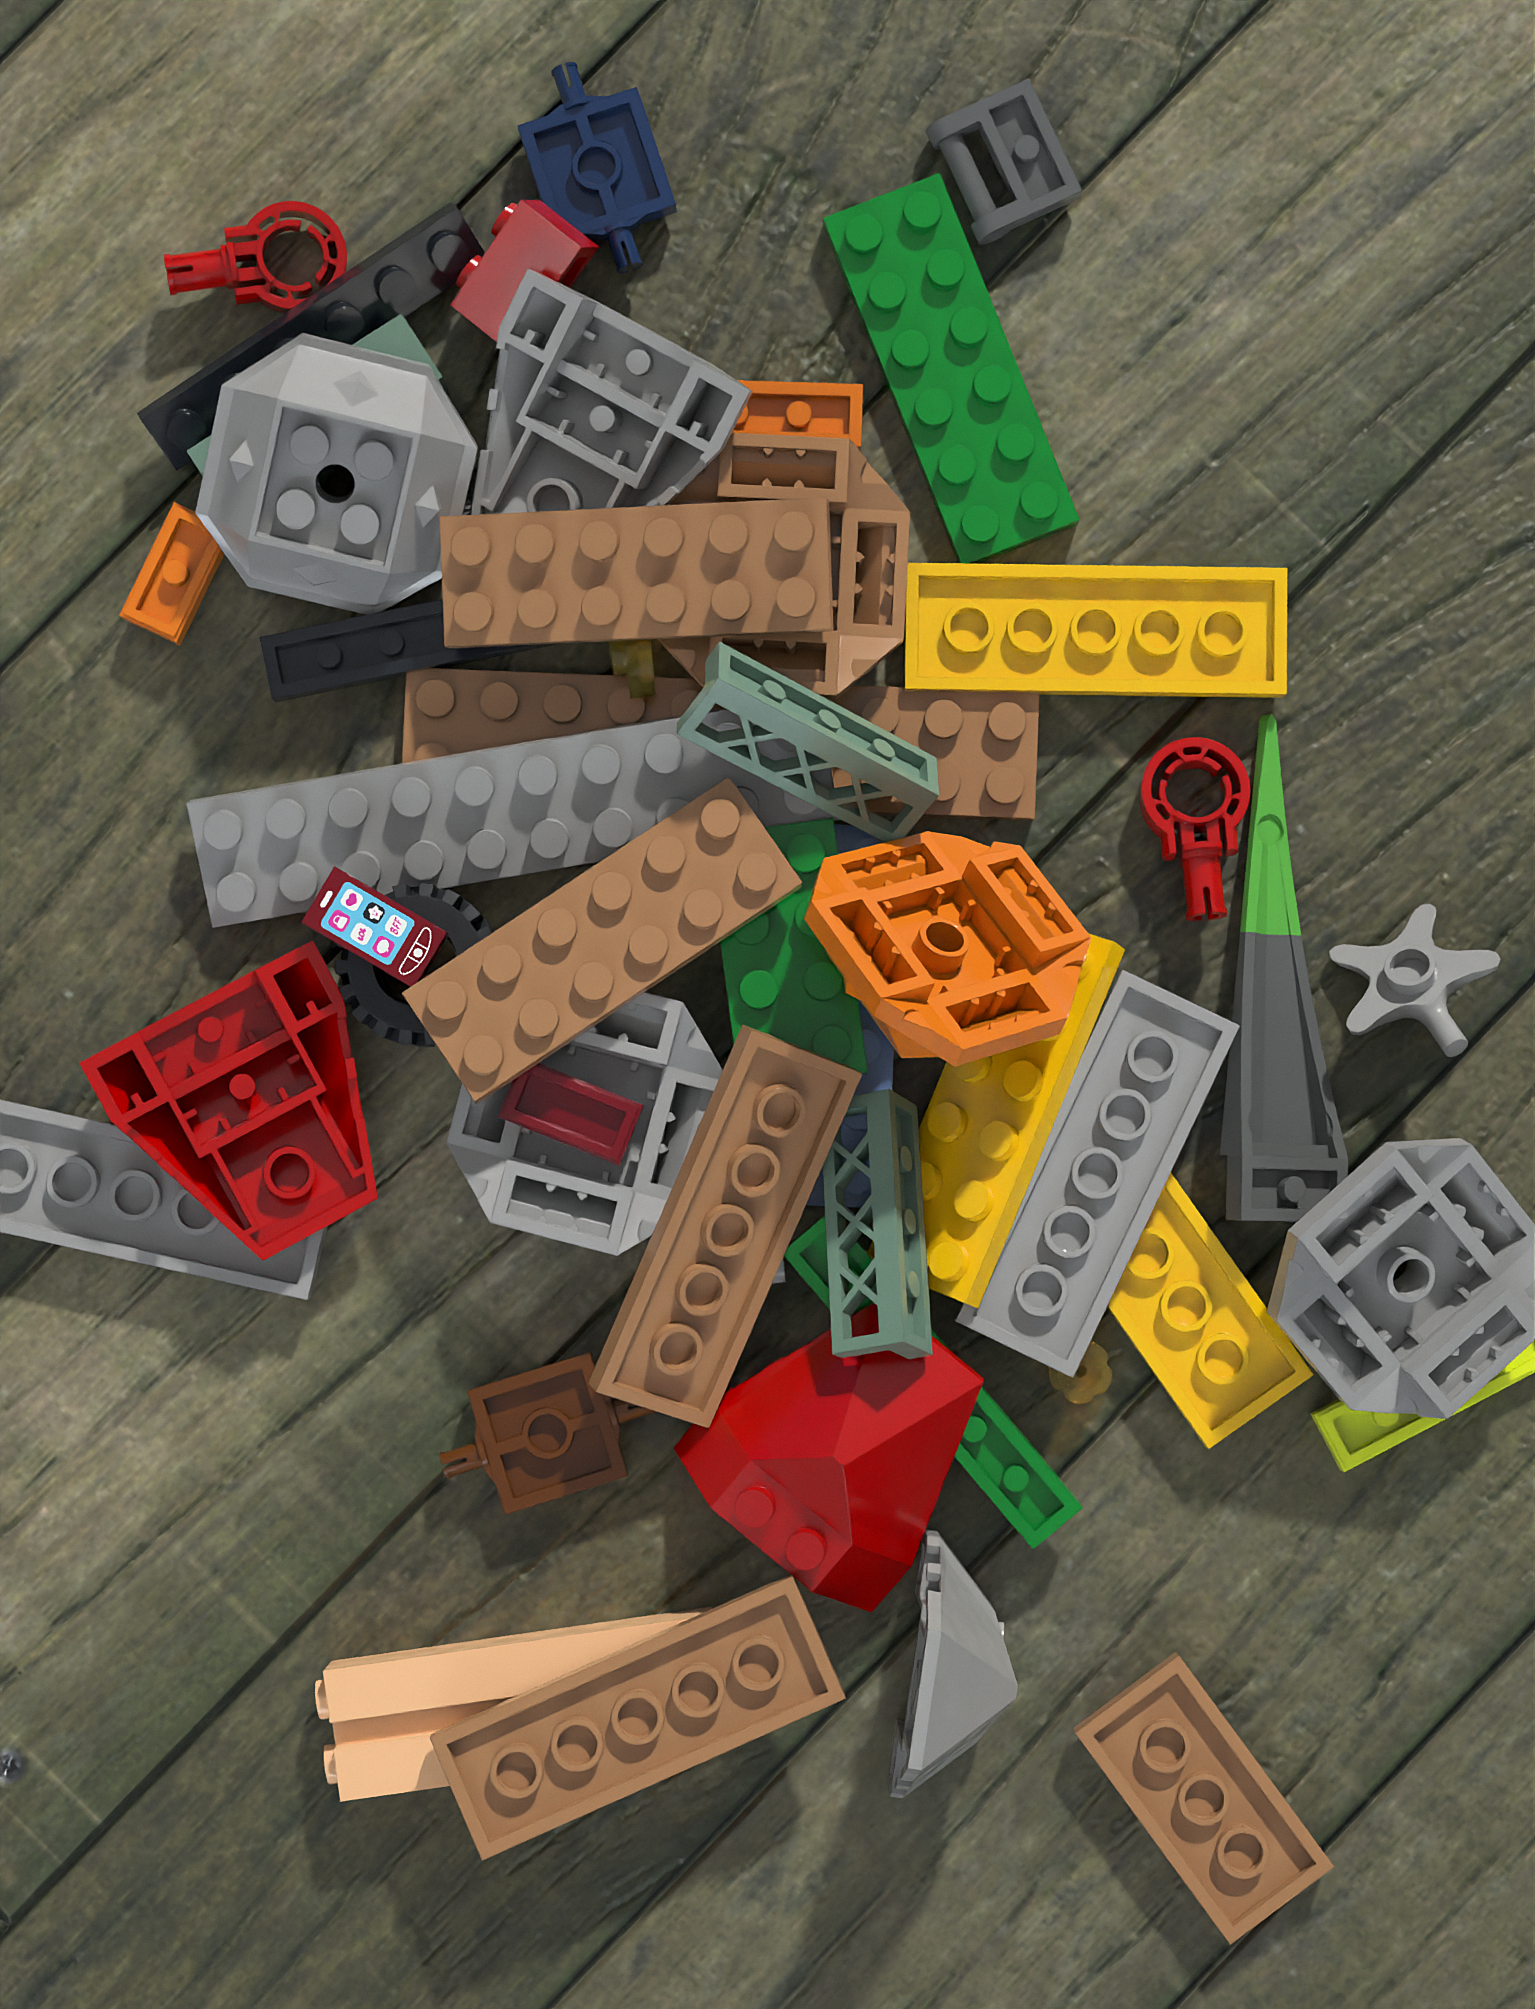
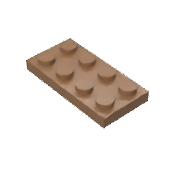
M1176 1652L1073 1728L1081 1742L1230 1945L1334 1867Z

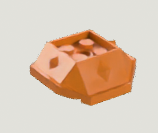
M929 831L824 858L817 873L804 917L808 926L825 948L826 954L844 977L845 993L862 1002L901 1058L940 1057L954 1067L1059 1035L1068 1019L1081 967L1085 961L1091 941V936L1020 845L993 841L991 847L962 836Z

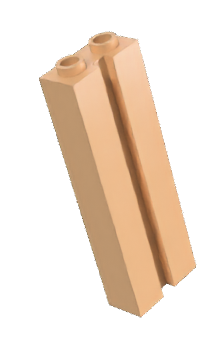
M712 1607L331 1661L323 1670L324 1679L316 1680L315 1698L319 1718L321 1720L329 1719V1722L333 1724L335 1744L324 1746V1767L328 1784L338 1783L340 1802L450 1786L430 1741L432 1733L711 1610Z

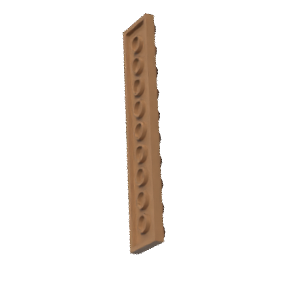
M439 668L406 673L402 763L683 715L703 687L695 679ZM853 685L837 699H828L937 758L939 796L922 817L1033 821L1035 819L1039 693L904 691V687ZM715 703L711 710L724 707ZM838 767L831 768L835 788L853 785L849 773ZM893 796L866 800L869 811L877 815L897 816L906 805V803Z

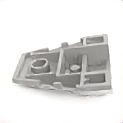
M527 269L499 326L496 348L500 349L494 389L489 391L487 410H491L485 450H480L471 515L668 505L723 451L753 391L713 364L613 309L534 270Z
M926 1529L922 1539L915 1588L921 1614L905 1721L896 1720L887 1781L890 1797L904 1798L977 1743L1014 1702L1017 1695L1018 1684L1003 1639L1004 1622H998L996 1613L989 1600L938 1531Z

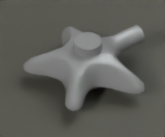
M1431 904L1420 905L1416 908L1405 929L1398 938L1389 944L1369 947L1342 944L1333 947L1329 951L1330 959L1334 963L1352 970L1370 981L1366 993L1347 1018L1346 1026L1351 1034L1362 1035L1385 1023L1402 1018H1413L1428 1028L1448 1057H1454L1462 1053L1468 1046V1041L1449 1015L1446 1006L1447 999L1464 985L1497 970L1501 958L1496 952L1490 950L1455 951L1443 950L1435 946L1432 934L1436 918V908Z

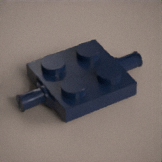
M567 62L565 65L572 87H569L562 65L556 66L551 71L561 97L562 105L545 117L517 125L519 135L541 201L590 240L608 239L617 266V272L619 274L629 273L623 248L626 249L633 271L643 266V261L640 259L631 231H634L645 222L676 213V203L638 88L634 87L610 96H586L577 64L575 62Z

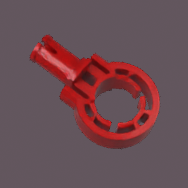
M299 201L278 202L263 208L252 217L247 225L224 228L226 244L220 245V249L175 255L163 254L170 295L227 286V289H234L236 305L261 302L267 308L285 314L307 299L294 300L293 297L311 293L312 286L309 282H304L298 286H289L281 283L270 274L264 264V253L269 242L282 232H300L301 230L300 220L280 221V219L288 217L302 218L315 223L328 235L324 239L322 234L312 225H309L307 229V235L319 245L323 256L321 269L315 275V282L319 286L326 278L328 269L334 271V275L329 283L346 273L347 250L345 240L336 223L319 208ZM269 223H274L271 226H269L266 230H262ZM329 247L335 248L337 258H330ZM252 260L257 262L255 267L237 269L236 265L237 262ZM272 292H276L280 295L286 296V298L278 297L272 294Z
M1201 737L1179 739L1160 749L1148 763L1139 789V804L1142 816L1148 827L1161 840L1162 859L1164 861H1174L1177 853L1174 829L1177 830L1178 858L1180 867L1183 868L1187 908L1185 912L1186 920L1201 922L1202 915L1206 913L1204 896L1206 898L1208 921L1218 920L1227 916L1220 863L1222 841L1224 857L1234 856L1239 852L1236 829L1242 821L1250 800L1249 777L1241 760L1225 745ZM1173 760L1174 762L1165 770L1163 779L1170 780L1172 775L1180 770L1198 768L1216 777L1223 767L1231 776L1237 794L1232 795V785L1227 774L1220 781V789L1223 792L1222 806L1210 815L1191 817L1178 810L1175 811L1170 803H1168L1165 793L1167 781L1160 780L1157 799L1152 798L1151 784L1156 772L1168 761ZM1229 806L1235 807V812L1232 815L1226 812ZM1219 825L1222 831V841H1220ZM1202 833L1203 841L1195 842L1194 834Z

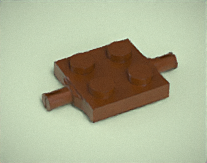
M589 1351L469 1389L467 1394L476 1420L475 1443L447 1452H440L441 1464L444 1465L462 1458L467 1459L466 1461L446 1466L443 1471L447 1479L484 1467V1471L496 1484L504 1513L507 1515L628 1476L629 1471L620 1445V1423L651 1413L655 1414L656 1411L641 1406L629 1408L628 1406L632 1405V1403L616 1398L612 1399L610 1396L596 1392L588 1383L596 1366L592 1352Z

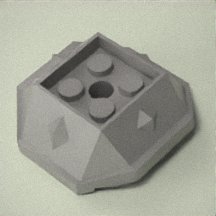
M302 333L222 384L195 513L248 587L365 615L378 613L442 578L439 516H459L463 514L478 446L429 364ZM331 464L346 467L354 477L355 488L349 494L342 497L327 494L319 484L318 475L320 470Z
M645 992L539 1062L644 1105L620 1166L499 1118L498 1115L512 1081L477 1105L462 1084L446 1143L478 1198V1202L490 1223L616 1256L652 1236L723 1069L683 1002Z
M1451 1138L1385 1142L1287 1231L1267 1313L1340 1401L1351 1410L1417 1414L1420 1417L1448 1419L1535 1340V1224L1472 1144L1465 1140ZM1407 1260V1267L1404 1273L1398 1279L1393 1280L1397 1267Z

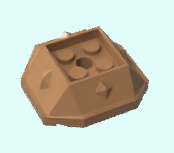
M731 433L723 451L668 504L681 505L826 497L829 500L833 631L657 639L702 687L705 686L706 659L719 641L826 699H837L903 643L910 511L890 486L871 467L866 457L851 439Z

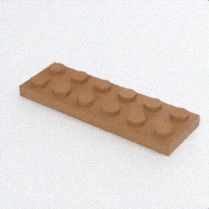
M826 497L439 516L444 645L448 648L833 631L829 500Z
M728 777L402 992V994L477 1105L802 888L803 882L730 777Z
M742 1024L588 1382L596 1392L706 1428L710 1427L863 1075L862 1072L852 1066Z
M789 1574L431 1734L430 1741L482 1860H485L842 1701L846 1697L795 1578Z

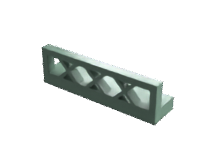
M720 641L706 659L705 686L677 722V735L883 842L904 838L939 796L936 757ZM716 703L739 715L743 728L718 732L701 722ZM783 738L796 746L798 757L774 761L760 754L757 742ZM838 767L851 775L853 785L827 789L815 782L812 771ZM893 796L906 803V805L895 819L890 822L869 811L866 800Z
M890 1089L853 1096L844 1117L867 1113L868 1132L855 1150L851 1152L842 1145L840 1125L823 1164L832 1354L845 1358L890 1350L907 1359L931 1356L933 1351L917 1106ZM843 1157L847 1159V1161L844 1163V1165H843ZM868 1158L870 1167L865 1163ZM860 1170L870 1178L871 1195L858 1213L854 1214L845 1206L844 1190ZM846 1219L850 1221V1223H849V1225H848L847 1227H846ZM872 1219L873 1229L869 1226V1223L872 1221ZM864 1233L874 1241L875 1258L859 1278L848 1269V1252L860 1235ZM849 1282L854 1285L851 1290L849 1288ZM875 1283H876L877 1292L872 1289V1287L874 1286ZM867 1296L878 1306L879 1333L852 1338L851 1315Z

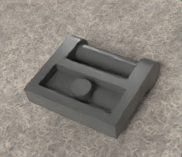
M1029 78L938 119L925 131L934 150L941 149L974 219L970 227L979 245L995 241L1020 225L1080 199L1082 189ZM975 130H979L1012 200L1011 203L996 209L963 139L965 135Z

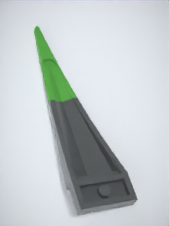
M1268 714L1261 717L1258 728L1232 1022L1240 1025L1229 1048L1220 1155H1227L1226 1220L1298 1222L1348 1177V1156L1332 1095L1310 989L1287 836L1277 724L1273 714Z

